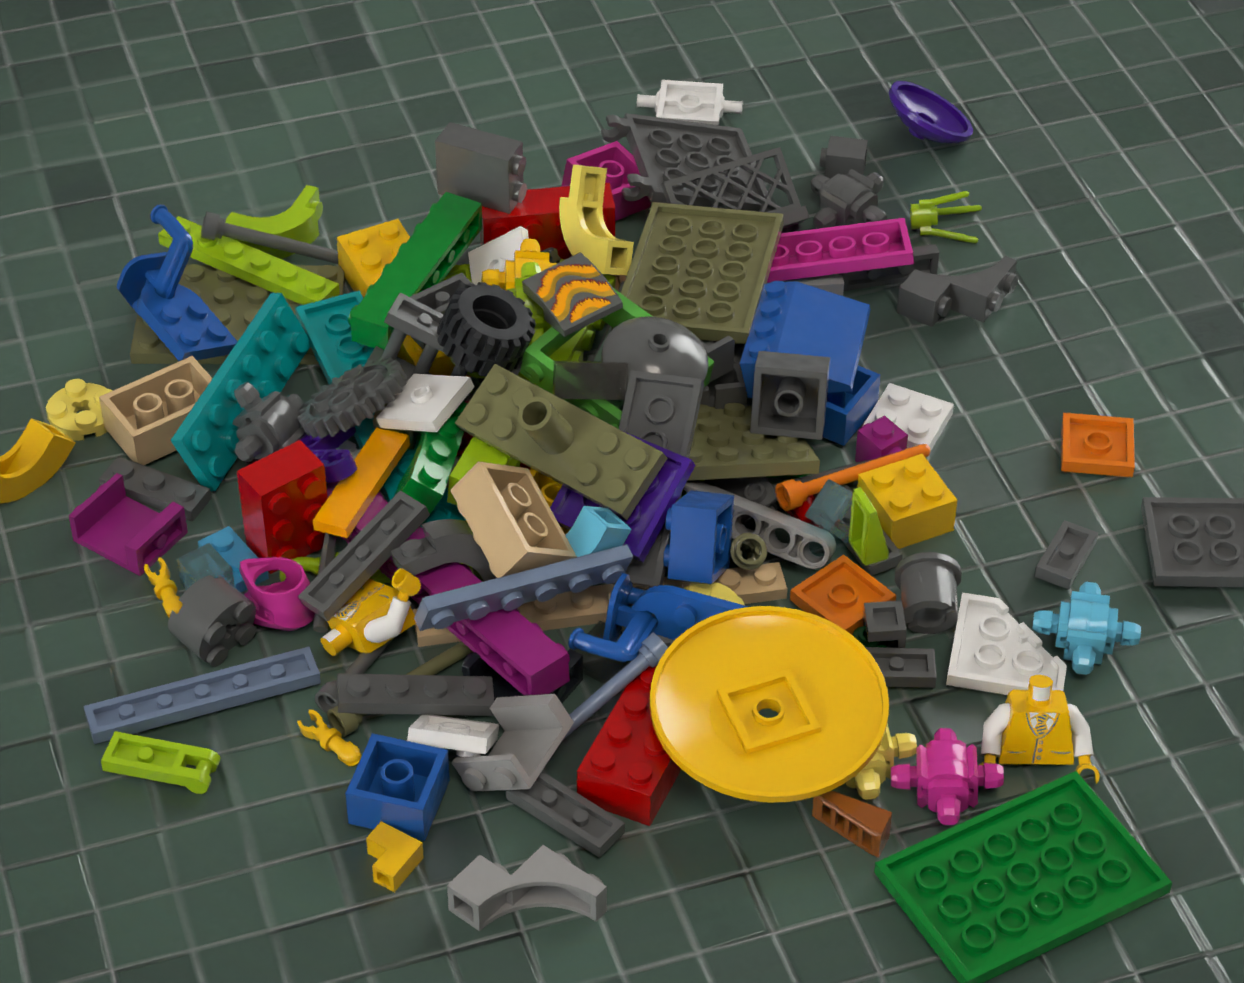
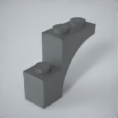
M1004 256L998 263L988 269L959 276L936 275L915 269L899 287L897 313L933 327L940 317H945L951 309L984 323L992 312L999 310L1006 294H1011L1015 290L1019 278L1015 274L1017 260Z

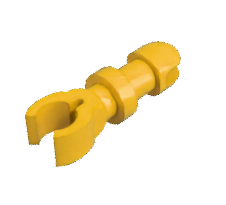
M159 557L160 575H157L156 572H151L148 564L144 565V571L151 584L155 585V595L163 601L164 610L167 616L170 617L172 610L178 614L183 603L179 601L180 597L176 595L178 591L177 586L173 580H170V571L165 561Z
M309 710L311 721H316L317 728L313 725L310 727L304 726L301 720L297 721L303 736L320 741V746L324 750L335 752L338 759L348 766L359 764L362 757L360 749L351 741L346 742L343 740L341 732L336 728L329 729L317 711Z

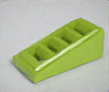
M859 487L855 488L852 493L848 542L862 564L866 566L888 559L889 551L877 511L867 495Z

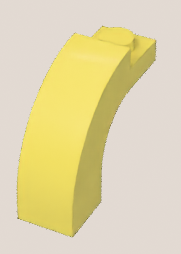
M573 165L569 197H560L559 205L560 224L565 243L572 256L581 252L602 274L627 276L632 262L634 242L614 237L605 225L602 206L607 168Z

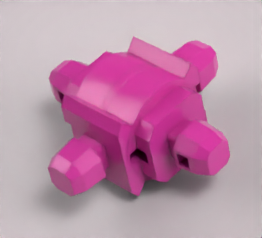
M951 728L938 729L934 734V740L927 743L926 748L921 744L916 748V766H910V763L891 767V786L897 789L909 790L910 787H917V805L923 808L928 804V809L937 812V818L943 825L957 824L960 819V812L968 809V805L974 808L978 804V786H984V789L1004 785L1003 766L997 763L978 765L977 747L971 744L966 748V743L957 740L956 733Z

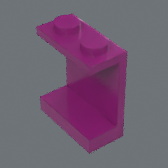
M116 473L106 483L99 486L95 493L69 514L74 542L138 576L145 573V564H148L150 568L158 561L159 557L161 558L188 533L183 506L171 502L160 513L126 496L123 475Z

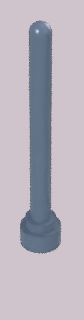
M654 632L641 642L643 646L638 650L639 655L569 714L574 723L564 739L649 666L654 668L658 665L668 647Z

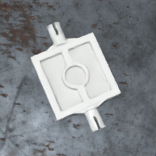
M662 80L661 88L656 96L637 95V107L655 108L656 117L711 125H719V120L723 113L742 114L743 101L724 100L723 84Z

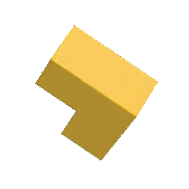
M382 821L366 838L368 854L378 859L372 866L374 882L395 893L424 858L423 842Z

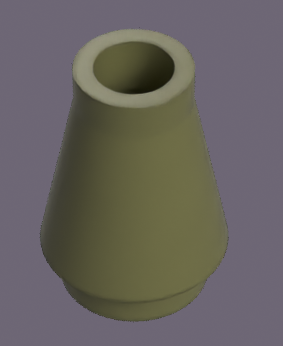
M743 533L732 542L730 562L734 566L751 570L758 568L765 561L767 547L760 536L754 533ZM740 549L746 552L747 559H744L742 557V551Z

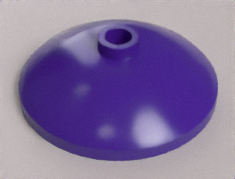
M896 81L890 87V102L900 120L909 128V132L913 136L922 140L926 138L939 143H960L969 140L973 134L972 124L967 117L953 104L935 92L907 81Z

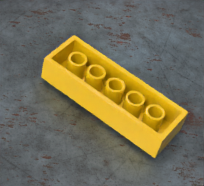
M399 219L337 237L338 265L344 271L345 278L353 291L360 290L363 298L368 287L371 284H375L379 279L387 263L390 264L396 257L401 244L406 243L410 238ZM407 334L397 357L416 366L423 349ZM439 350L429 373L450 376L455 365L444 352Z

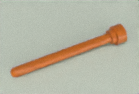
M920 444L804 483L790 479L776 485V498L780 507L784 511H789L801 507L808 496L857 481L858 474L919 454H923L926 458L930 455L931 449L927 444Z

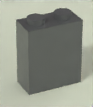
M449 122L435 140L438 194L443 195L445 192H449L480 202L483 207L510 214L517 203H521L524 200L527 191V185L523 179V172L526 166V157L523 156V142Z

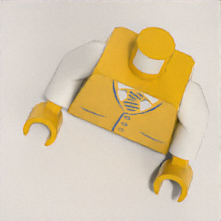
M399 568L392 577L393 587L368 579L340 610L327 621L331 631L321 638L324 649L332 656H336L346 647L367 654L412 627L416 622L414 620V612L410 606L411 602L408 599L409 596L412 597L419 592L421 588L420 580L403 568Z
M1045 675L1031 676L1029 678L1028 690L1010 691L1005 703L1000 704L984 722L981 755L984 756V762L979 765L996 763V757H998L999 764L1074 765V758H1078L1079 765L1075 771L1080 775L1082 770L1086 768L1092 769L1094 772L1095 784L1098 783L1100 778L1099 771L1091 764L1090 756L1094 755L1090 727L1077 706L1067 704L1065 692L1052 690L1053 681L1050 677Z

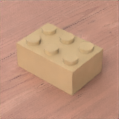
M190 356L99 397L104 428L133 462L146 465L176 451L170 440L213 378L193 356Z
M478 461L450 490L457 502L459 512L465 517L473 532L475 542L484 552L491 572L497 578L577 557L528 468Z

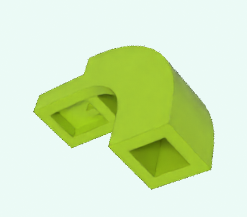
M306 185L292 206L278 215L251 217L231 212L226 218L225 223L311 244L319 236L318 220L323 211V204L319 199V188ZM237 240L279 259L295 254Z

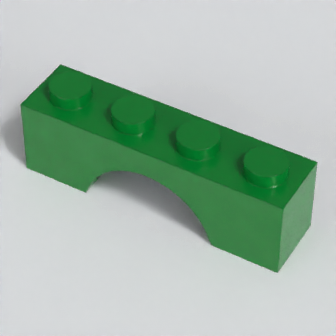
M463 401L438 432L417 431L415 439L420 441L409 467L398 484L395 495L402 491L425 505L429 513L432 512L444 495L464 431L455 422L467 406L466 402Z

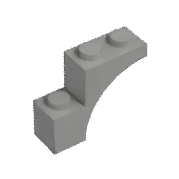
M542 845L512 875L501 864L492 863L482 855H479L447 885L449 911L478 931H481L489 923L503 915L525 908L556 907L568 909L585 915L596 922L607 912V886L594 874H587L573 865L564 854L555 853L545 845Z

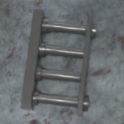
M399 293L384 320V323L394 327L385 350L376 346L366 364L370 360H373L375 363L381 358L385 360L390 357L393 360L397 359L408 377L405 380L406 382L413 374L433 375L429 373V370L438 351L443 352L444 349L437 340L439 337L437 328L444 314ZM407 334L426 343L416 366L397 357ZM522 360L518 367L513 369L512 373L518 375ZM455 365L450 376L466 377L468 371L461 365ZM469 393L463 401L471 400L473 394Z

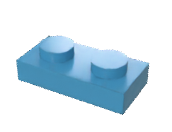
M228 526L199 540V552L219 575L240 592L247 590L246 584L239 572L240 562L245 559L258 557L233 529ZM268 571L257 577L255 585L269 579Z

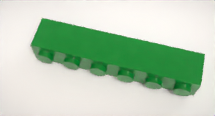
M445 192L437 203L432 204L423 222H419L416 225L413 235L406 243L401 244L393 261L385 265L376 283L368 287L365 297L359 305H355L351 309L348 324L351 325L352 341L371 348L377 346L385 350L394 327L384 323V320L398 294L402 293L411 297L443 282L482 229V203Z

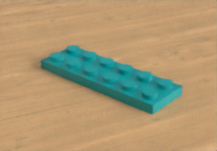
M270 293L170 440L199 484L210 488V491H216L238 457L235 453L236 444L240 441L237 437L239 427L232 423L245 408H241L235 398L234 391L240 385L249 382L258 390L260 398L268 396L274 391L281 392L310 348L305 330L282 293Z

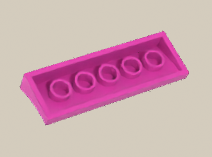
M905 218L781 233L767 283L914 264L913 250Z

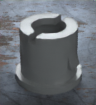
M921 552L904 558L895 567V583L901 590L905 623H908V629L922 634H936L944 632L955 625L958 620L957 587L961 583L962 576L961 567L955 559L937 552Z

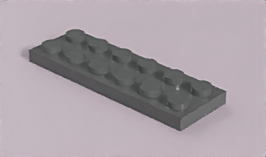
M631 370L619 429L689 458L704 389L703 380ZM682 492L680 493L677 501L681 499ZM666 521L644 562L632 558L625 574H629L632 585L635 588L649 589L654 586L663 585L667 568L664 566L663 557L666 545L670 544L671 530L666 529Z

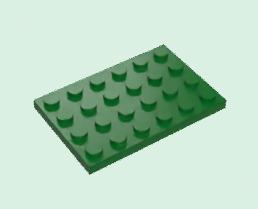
M1077 771L1071 772L877 861L874 868L875 875L959 983H984L1170 893L1172 881Z

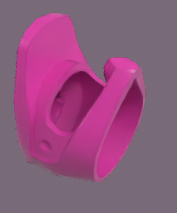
M282 557L245 559L240 562L239 572L248 589L244 595L256 607L253 624L285 631H294L306 626L313 620L315 612L304 606L298 597L310 584L300 564ZM280 570L286 575L285 581L269 586L255 585L257 577L266 571Z

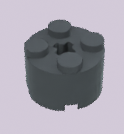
M212 575L196 581L183 593L179 599L183 606L178 614L172 610L168 621V629L174 637L202 661L216 667L224 662L230 649L238 643L245 645L254 637L256 627L253 625L256 615V607L251 600L222 576L218 575V579H215Z

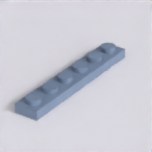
M626 544L423 597L414 620L420 631L430 628L444 629L456 621L468 618L470 620H477L490 612L501 609L511 611L524 603L535 600L545 602L557 594L569 591L578 593L591 585L602 582L612 584L617 582L622 573L626 572L633 555Z
M308 646L85 705L84 711L93 742L97 744L111 740L115 731L134 734L321 683L320 673L311 649Z

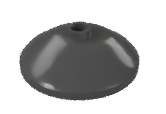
M637 317L620 323L607 335L601 352L602 366L606 376L624 394L627 392L631 370L702 379L703 382L708 371V356L698 337L683 325L661 317Z

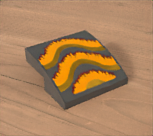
M581 252L522 281L523 292L543 308L544 320L564 337L623 308V302L611 284Z

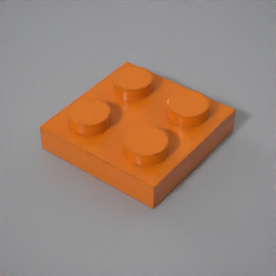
M1063 413L1061 471L1133 477L1135 468L1134 418Z
M843 554L790 590V601L804 612L827 619L852 635L855 629L863 626L864 603L896 601V594Z

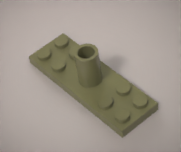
M497 364L493 365L455 422L466 433L601 507L609 508L614 514L625 520L629 518L668 459L660 450Z

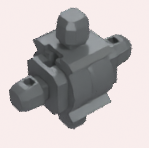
M852 168L848 174L838 173L831 179L824 175L815 176L811 180V189L820 196V208H822L814 216L813 225L815 228L887 220L886 212L878 207V196L876 195L883 188L884 178L876 172L864 176Z
M249 382L240 385L234 391L235 398L241 408H245L232 423L239 427L237 437L240 441L236 444L235 453L240 460L247 461L252 458L260 460L301 440L306 435L297 418L300 415L299 410L303 409L304 402L298 394H291L285 397L280 392L274 391L268 396L260 398L258 390Z

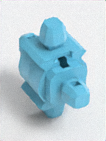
M1093 582L1083 583L1080 586L1079 592L1072 591L1070 602L1061 601L1059 614L1049 610L1034 612L1032 630L1046 635L1055 633V647L1064 648L1063 660L1072 661V668L1077 674H1090L1094 664L1101 665L1103 653L1112 655L1115 642H1120V645L1133 646L1139 644L1141 636V626L1137 623L1123 620V623L1117 622L1118 609L1109 608L1110 596L1101 595L1099 585Z

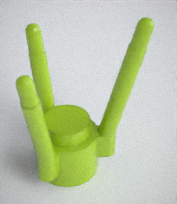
M968 191L933 199L919 200L917 204H910L911 229H920V236L933 235L963 242L977 243V237L931 228V225H938L939 215L981 211L982 206L968 205L937 208L935 206L968 197Z

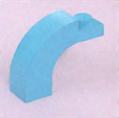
M583 506L574 525L565 536L576 556L580 557L622 546L632 529L609 508Z

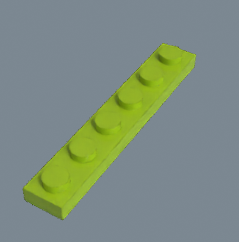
M180 216L176 218L192 237L193 250L190 257L270 292L282 293L285 298L301 305L332 298L340 294L339 283L229 237L222 236L221 239L215 238L214 241L201 238V225ZM165 229L158 233L159 244L169 248L173 238Z

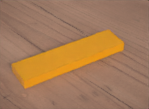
M378 427L375 428L354 459L358 467L357 470L349 477L339 481L313 519L314 530L345 538L349 537L409 447L410 438L408 434Z

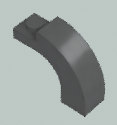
M443 519L421 524L425 538L408 540L401 547L390 551L395 566L398 569H405L412 575L445 563L459 562L471 566L474 575L482 582L497 578L491 572L489 562L481 547L475 542L473 532L467 521Z

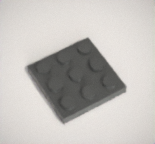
M1143 497L1141 511L1154 586L1244 587V498Z

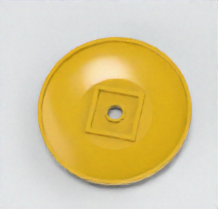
M753 606L713 615L698 622L675 639L667 648L655 669L650 690V714L654 730L664 750L684 772L696 781L722 794L739 799L768 803L791 802L827 793L845 784L866 767L876 754L886 732L889 715V697L884 676L877 662L864 645L849 632L827 619L801 610L775 606ZM769 708L776 711L778 715L766 718L758 712Z

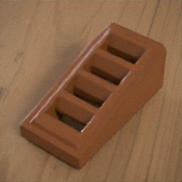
M832 790L813 797L812 816L869 854L880 857L890 837L892 812Z

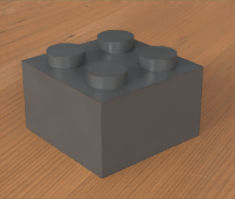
M759 351L754 372L750 433L822 440L826 417L830 357Z

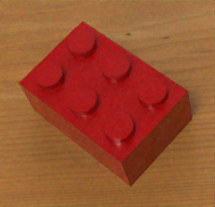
M301 440L237 471L246 545L258 558L282 557L294 559L305 557L323 548L325 533L314 530L313 519L328 499L325 466ZM270 570L268 573L272 574L278 570Z

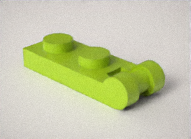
M115 731L101 759L103 771L185 786L194 793L203 794L207 792L210 786V773L216 771L221 758L217 752L211 749ZM186 765H194L196 768H188Z

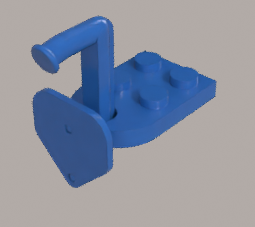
M162 204L156 205L151 211L150 219L153 223L160 224L173 238L168 252L141 255L133 258L123 268L116 287L178 361L193 356L196 360L229 355L238 341L196 293L178 284L193 250L192 237L168 211L166 206Z
M622 573L614 585L610 596L603 639L584 633L582 628H576L569 637L568 646L572 650L579 649L620 662L631 661L639 655L638 650L643 646L641 642L653 632L656 635L675 640L687 629L704 619L725 611L748 606L670 585H658L647 590L634 588L629 574ZM622 626H623V627H626V629L624 630V632L622 633V635L620 636V638H619V640H618V637H619V635H620Z

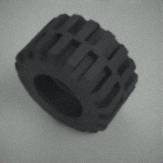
M478 282L477 285L473 283L465 284L464 288L459 287L455 291L437 328V334L439 335L438 343L444 347L443 352L445 355L453 358V363L457 366L465 367V370L470 373L474 371L479 373L480 376L486 377L494 364L512 372L520 364L523 354L535 333L536 323L535 319L532 318L533 313L530 308L524 306L525 302L521 298H516L513 295L514 293L509 290L505 291L498 285L492 284L490 286L485 282Z

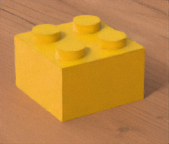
M923 454L858 474L857 488L861 487L877 511L882 529L898 549L954 531L958 500Z

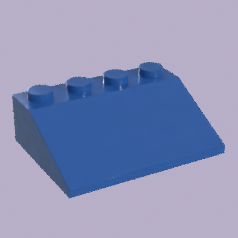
M773 281L764 284L750 334L747 337L740 361L748 398H753L755 364L759 351L830 357L828 393L852 391L871 311L870 305L797 281Z

